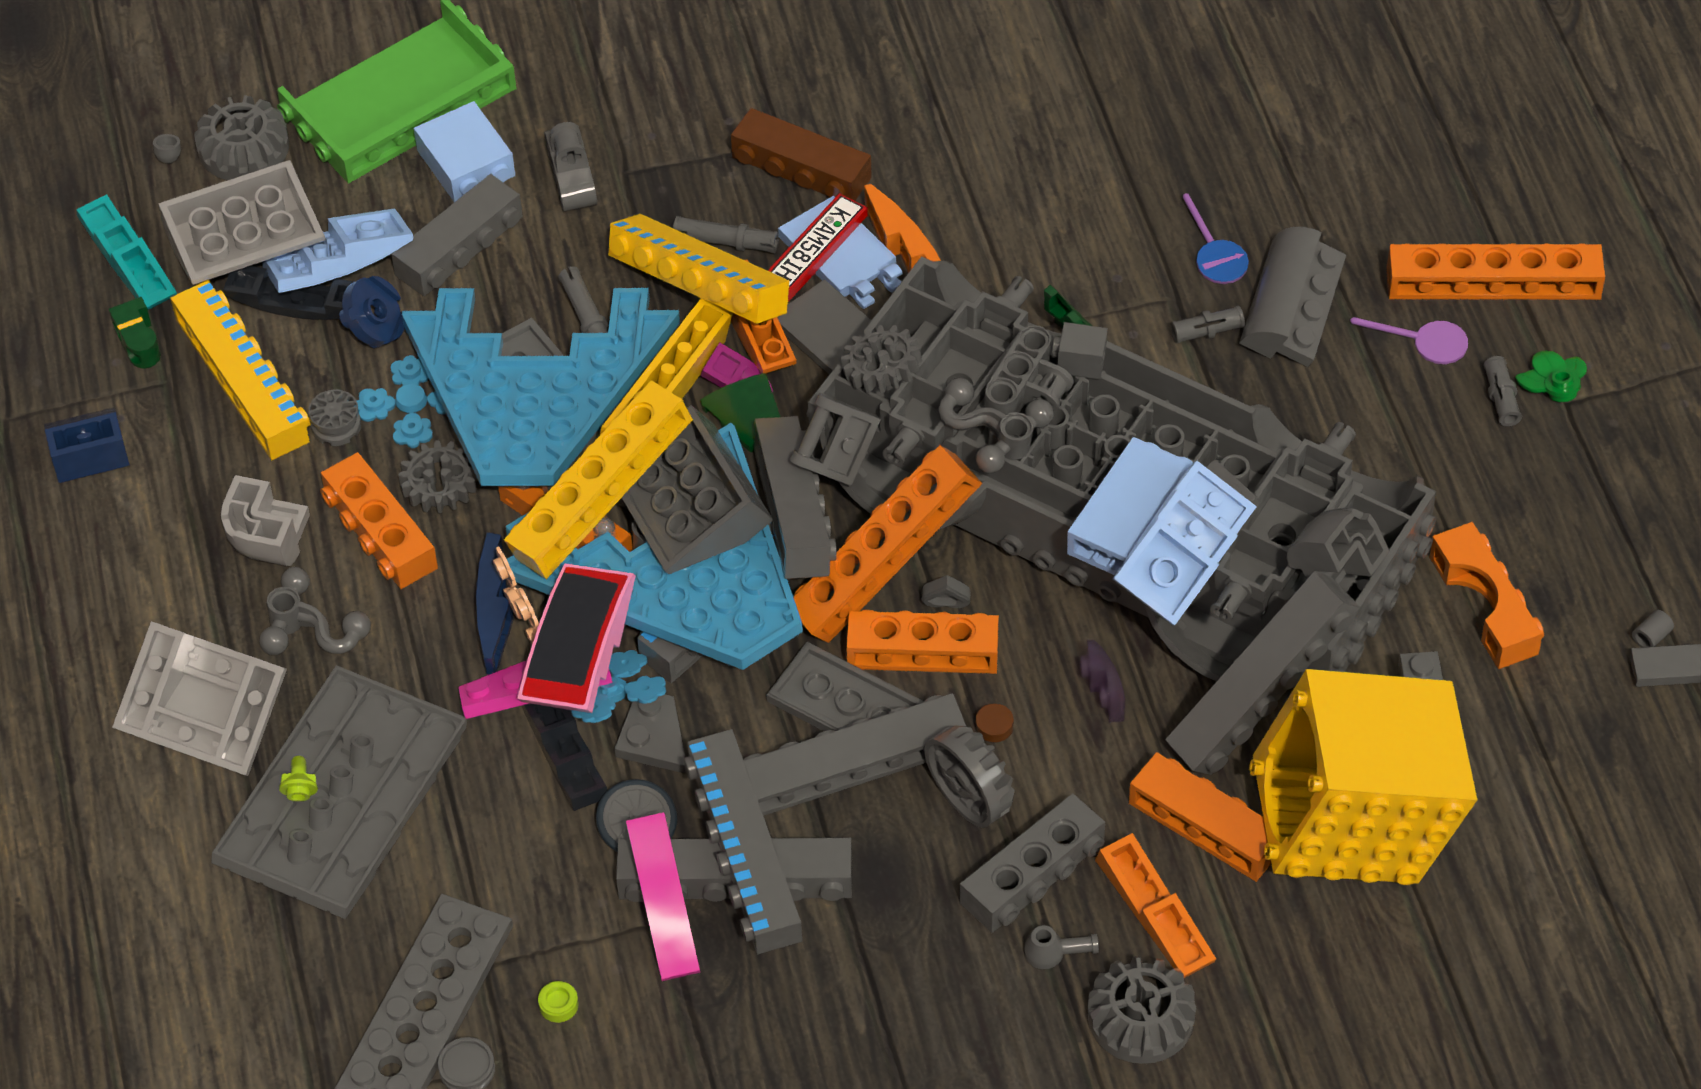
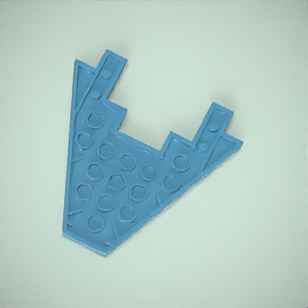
M439 288L435 311H402V319L406 332L480 485L554 486L679 326V310H648L649 288H614L608 333H572L569 356H501L503 348L502 333H470L475 304L474 288Z
M729 423L718 431L757 493L735 426ZM528 513L505 526L507 536L512 528L520 523ZM769 525L764 527L745 544L672 574L664 571L648 542L629 552L609 532L604 533L580 549L575 548L547 579L518 561L514 555L507 559L517 583L548 595L551 594L564 563L633 573L636 577L625 625L742 670L803 632L802 621L788 580L784 577L780 557Z

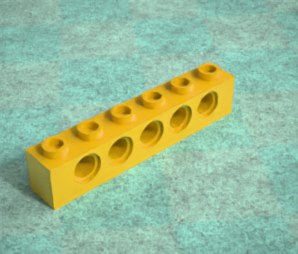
M652 380L643 390L639 391L630 404L618 417L610 422L606 430L594 443L585 449L581 457L569 470H566L561 475L557 483L536 502L532 510L520 523L512 528L504 541L514 557L547 579L691 423L693 419L683 400Z

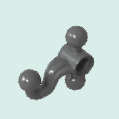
M954 378L949 381L945 389L946 395L939 405L940 417L946 425L959 430L987 426L998 435V442L995 445H985L976 454L977 466L987 474L1000 471L1005 463V458L1018 460L1025 457L1030 450L1033 429L1035 427L1044 428L1048 426L1054 418L1053 406L1044 399L1031 401L1025 409V414L1013 412L1005 415L994 408H981L965 415H958L954 412V407L965 406L974 397L973 385L965 378ZM1014 434V435H1018V436H1020V437H1019V438H1014V437H1011V436H1009V435Z
M291 567L286 569L281 576L282 587L275 588L267 597L270 627L264 629L261 633L259 644L265 653L279 655L288 647L289 634L295 633L301 626L314 627L318 645L324 651L332 654H342L353 649L360 639L368 635L371 629V622L365 613L352 611L346 614L342 621V630L345 636L342 639H333L330 636V628L326 617L317 608L300 601L299 595L306 592L309 587V575L300 567Z

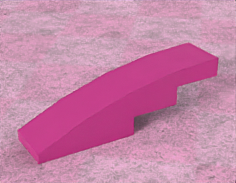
M663 812L628 820L626 824L661 979L665 981L700 973L665 814Z

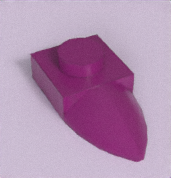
M719 342L700 376L722 388L736 381L762 373L752 361Z

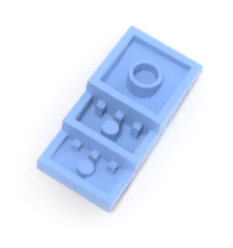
M395 208L328 218V231L323 232L325 241L262 261L263 268H267L268 276L278 293L310 287L348 275L385 258L413 241V233Z
M1194 461L1151 520L1115 574L1113 580L1171 625L1175 626L1219 566L1218 562L1238 536L1237 533L1257 506L1200 462Z

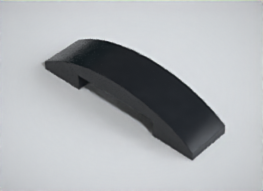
M247 266L229 273L223 292L224 295L240 303L269 313L300 319L334 320L340 319L339 314L343 309L342 299L344 292L355 281L334 279L331 287L314 285L278 293L268 277L267 268Z

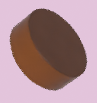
M995 703L988 704L978 711L976 715V731L983 735L984 740L1001 742L1006 740L1013 732L1014 717L1006 706Z

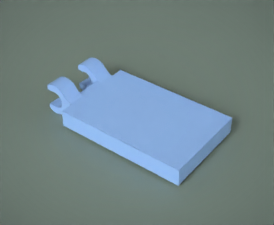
M835 196L828 198L778 228L779 238L790 247L833 201ZM861 223L815 274L822 281L825 279L844 297L850 294L862 309H865L875 303V299L870 295V293L875 291L870 281L878 278L888 291L894 292L901 283L897 277L903 273L896 264V256Z

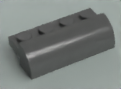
M1290 227L1277 233L1272 240L1239 344L1270 359L1278 352L1308 367L1314 361L1346 254L1320 242L1319 239L1322 232L1312 228Z

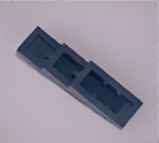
M488 532L479 562L476 605L481 650L486 674L490 675L498 671L514 617L509 601L503 592V589L509 586L505 579L502 580L493 563V560L498 558L496 547L499 546L502 553H504L502 537L500 534Z

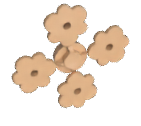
M498 546L495 548L498 558L493 560L494 566L502 580L505 579L509 586L503 589V592L517 619L523 618L524 621L528 619L530 628L525 629V633L532 646L539 622L524 590L521 587H515L517 583L504 553H502Z

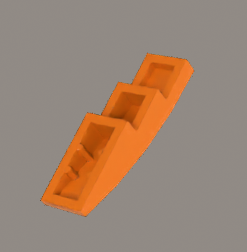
M872 184L864 185L865 206L868 207V216L878 239L895 256L901 255L908 273L921 256L931 261H941L936 250L919 227L895 202Z

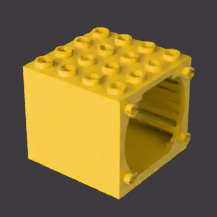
M1306 669L1254 752L1249 767L1250 775H1256L1268 840L1264 848L1265 859L1271 860L1273 874H1285L1295 878L1314 876L1325 877L1329 880H1339L1342 878L1358 879L1368 883L1387 881L1398 882L1402 885L1419 884L1477 802L1452 681Z

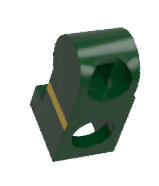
M142 296L110 308L109 312L114 330L131 363L143 369L156 365L161 357L156 333L151 328H148L152 325Z

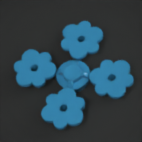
M409 355L403 361L398 360L391 364L393 383L403 385L398 389L396 399L388 396L387 391L383 388L376 391L364 389L359 393L357 403L360 418L366 422L373 421L375 418L385 419L388 416V411L393 410L395 405L399 410L409 413L403 420H398L394 423L395 432L393 433V440L396 444H407L410 448H416L420 443L429 442L433 434L430 429V420L427 418L421 419L414 412L423 409L427 400L430 406L436 407L438 414H446L435 391L427 397L423 388L419 386L420 383L428 381L429 377L420 359L416 360L414 356Z
M628 650L625 653L615 652L611 655L609 664L613 683L598 687L592 713L572 710V715L575 718H582L583 722L591 723L608 719L612 715L611 710L616 707L615 703L624 699L626 694L629 701H637L642 704L654 702L658 696L666 693L665 679L663 677L650 678L642 676L637 681L626 683L621 677H631L639 673L641 667L648 662L647 656L637 654L635 650Z

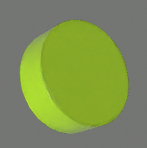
M563 981L551 982L541 989L538 996L540 1012L545 1019L551 1022H565L571 1019L578 1010L577 992L569 983Z

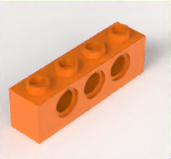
M358 452L321 472L324 487L320 489L324 501L330 508L334 506L337 508L344 527L349 532L352 530L356 532L363 551L368 556L371 554L375 556L378 560L379 570L387 580L392 578L397 586L403 589L438 569L435 547Z
M873 610L849 611L847 662L862 670L997 674L999 615H987L984 613L966 615L950 614L947 612L933 614L913 613L910 611L876 612Z

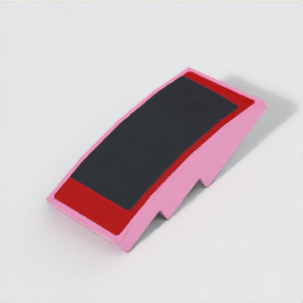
M564 563L538 625L517 699L524 703L587 713L593 712L600 679L606 680L613 647L619 648L636 577L635 574Z

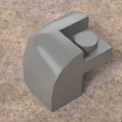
M235 475L221 510V519L228 541L238 553L251 559L291 566L296 561L300 553L298 543L310 516L308 506L274 500L270 482Z

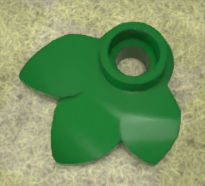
M1539 351L1533 355V369L1517 374L1515 380L1521 387L1530 392H1547L1554 401L1568 402L1576 398L1581 388V378L1587 372V366L1577 356L1564 360L1554 351Z

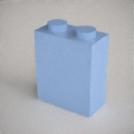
M475 101L414 127L417 151L453 202H456L489 174H492L502 182L515 176L512 152Z

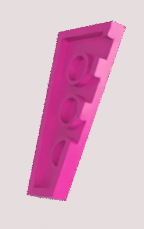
M527 660L459 686L465 719L529 704L517 699ZM609 668L606 680L600 679L599 686L613 683Z

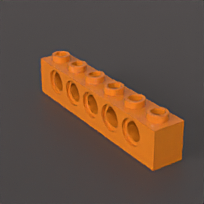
M1390 244L1387 260L1389 299L1601 300L1605 281L1601 244Z
M942 445L929 452L923 458L922 464L909 477H906L898 484L896 491L883 504L878 505L872 511L871 517L860 529L852 532L847 537L845 544L836 552V561H830L829 576L812 577L808 583L803 584L796 590L793 598L802 624L811 635L829 643L848 624L849 611H860L983 484L955 453ZM937 483L935 491L930 494L931 487ZM911 510L909 518L904 521L906 513ZM885 536V541L879 548V542ZM860 563L858 571L853 574L855 566ZM834 589V594L832 598L828 601V596L830 592Z

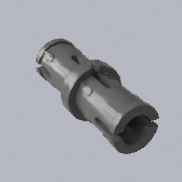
M1240 306L1213 313L1206 310L1200 312V316L1170 323L1171 334L1176 344L1204 336L1206 339H1211L1215 337L1216 333L1245 327L1244 315ZM1216 321H1221V323H1218V324H1213V325H1209V326L1201 327V328H1197V329L1194 328L1195 326L1204 325V324H1208V323L1216 322Z
M1493 356L1487 359L1483 365L1490 384L1488 394L1490 399L1495 402L1499 423L1503 426H1513L1522 419V414L1519 411L1516 400L1518 390L1515 382L1510 379L1506 359L1504 360L1502 356Z

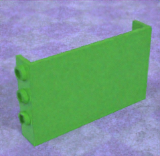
M440 0L441 19L296 99L283 86L277 89L280 101L277 108L283 114L284 121H291L296 127L300 138L304 142L309 141L314 146L321 161H328L348 184L416 146L414 127L473 101L481 109L516 89L514 66L507 60L502 49L497 44H492L486 38L481 27L477 24L473 25L467 19L465 12L459 5L455 6L450 0Z

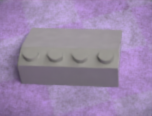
M290 160L158 203L166 235L192 285L325 241V235Z

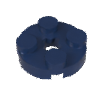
M379 276L363 277L346 288L342 299L343 309L339 314L340 321L344 327L351 329L358 339L377 349L399 338L405 329L402 312H400V307L397 303L401 297L397 290L385 279ZM372 305L375 307V311H374V312H375V314L377 315V317L372 313V310H371V306H372Z

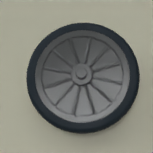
M626 780L614 785L603 795L596 811V824L604 842L614 851L618 852V839H630L626 821L664 812L669 836L672 839L677 826V811L671 797L660 786L646 780Z

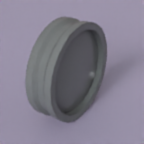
M464 1037L450 1042L443 1048L438 1058V1069L440 1078L448 1089H484L494 1077L495 1062L493 1053L486 1043L476 1038Z

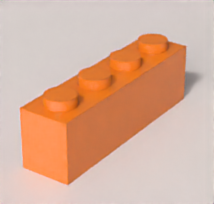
M1156 752L1130 783V805L1255 882L1259 880L1271 865V860H1266L1264 855V848L1268 840L1263 816L1248 808L1241 799L1230 797L1217 789L1208 779L1199 778L1190 773L1175 759H1167Z

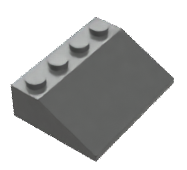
M692 405L687 408L693 419L691 423L622 497L664 571L668 574L745 544L773 521L715 425Z

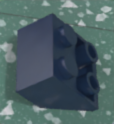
M115 407L44 424L50 455L59 483L130 466Z

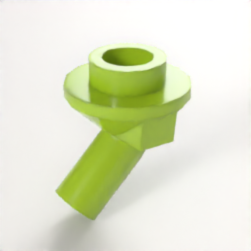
M295 756L292 759L291 773L282 774L281 784L279 785L280 793L287 795V799L291 801H306L318 791L315 774H307V763L303 756Z

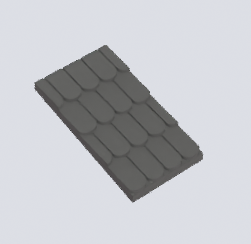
M336 665L212 852L211 863L224 869L228 868L231 872L257 883L261 882L269 888L291 897H297L296 899L324 911L328 910L331 914L346 919L375 877L376 870L400 837L402 828L435 782L438 772L460 742L461 735L467 726V719L462 715ZM295 756H303L307 763V774H315L318 791L306 801H291L287 799V795L279 791L282 774L291 773V761Z

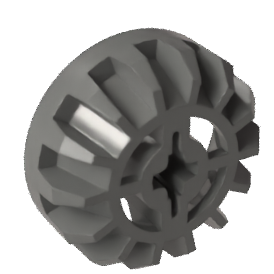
M244 95L242 103H234L232 97H228L225 99V107L221 108L216 103L208 109V115L204 114L199 118L197 122L198 130L194 133L200 162L208 172L225 180H231L282 163L289 150L287 126L281 111L273 108L270 102L259 99L255 104L253 97ZM224 122V129L217 134L216 126Z
M948 726L926 742L924 752L927 765L936 784L949 803L967 821L977 827L986 828L1009 812L1015 790L1011 787L1013 778L1005 773L1004 767L1006 763L1004 760L999 761L994 754L995 747L993 745H986L981 733L973 732L972 728L967 726Z
M1133 956L1131 963L1123 965L1121 961H1115L1110 965L1108 973H1099L1095 979L1094 988L1089 993L1088 1022L1092 1035L1104 1050L1121 1060L1139 1064L1165 1060L1179 1052L1192 1035L1196 1016L1194 989L1192 985L1184 982V974L1178 968H1174L1171 971L1166 969L1165 961L1156 958L1154 964L1142 963L1141 956ZM1142 976L1154 977L1161 981L1166 988L1158 990L1152 983L1144 981ZM1126 980L1127 990L1125 999L1115 1001L1117 988ZM1170 995V1005L1167 1011L1159 1017L1161 997ZM1120 1008H1124V1014L1119 1010Z

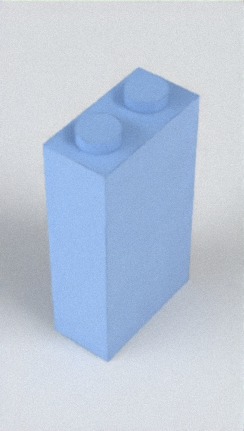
M1133 437L1068 530L1067 554L1115 575L1151 520L1193 462L1186 457H1179L1162 450L1151 442H1144Z

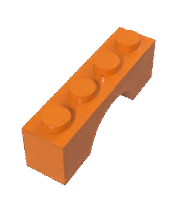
M1473 522L1434 535L1429 558L1445 584L1472 588L1481 593L1493 608L1491 615L1485 619L1481 642L1497 668L1501 669L1539 655L1541 640L1544 637L1542 624L1537 617H1532L1526 607L1522 592L1519 589H1515L1509 581L1505 565L1501 561L1497 562L1491 552V546L1486 535L1480 534Z

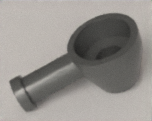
M1045 925L1036 927L1026 939L1024 946L1027 962L1038 969L1055 967L1061 962L1063 954L1099 953L1097 934L1061 939L1051 927ZM1048 939L1049 942L1041 943L1038 940Z

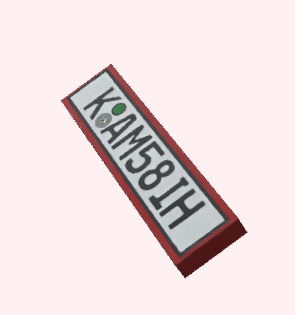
M839 193L770 267L769 272L789 280L788 302L868 216V207Z

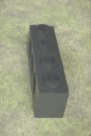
M1072 793L961 882L960 904L991 933L1002 925L1007 926L1018 917L1021 909L1030 902H1038L1053 883L1058 879L1064 880L1069 877L1079 862L1085 857H1093L1099 852L1105 842V821ZM1067 841L1069 844H1059L1057 842ZM1033 863H1037V864H1040V865H1042V866H1040V867H1032V866H1029V865H1030V864H1033ZM1003 886H1010V887H1013L1014 889L1004 890V889H1001V887H1003Z

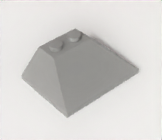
M151 621L112 728L248 776L287 669Z

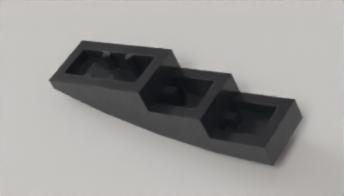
M531 703L521 705L546 760L573 811L599 802L608 791L607 786L594 766L591 752L578 732L576 720L571 711Z

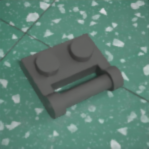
M819 393L815 401L817 408L799 449L794 450L790 461L800 467L852 486L881 419L875 414L838 401L826 394ZM833 412L838 414L839 417L819 460L812 457V454L830 413Z

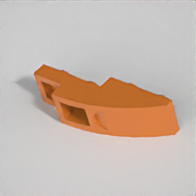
M732 313L731 323L746 352L761 373L772 372L796 364L794 353L777 317L756 324Z

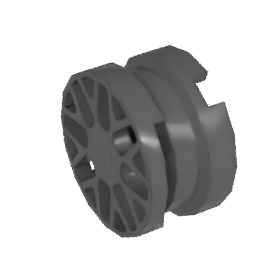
M336 389L319 393L312 399L308 407V415L311 421L312 433L316 440L322 444L329 442L331 446H342L349 443L350 438L354 435L358 436L361 430V418L358 413V403L354 396L346 391Z

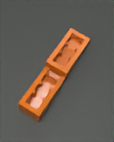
M1133 833L1099 850L1095 861L1173 968L1181 970L1185 978L1215 962L1216 957L1177 894H1170Z

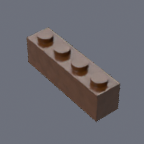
M753 108L749 109L731 134L732 158L829 197H836L840 193L856 201L863 191L864 185H867L872 178L870 154Z

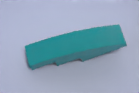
M107 194L76 209L77 217L106 260L134 297L139 298L142 296L148 310L177 295L175 288L143 238H138L125 216L121 217Z

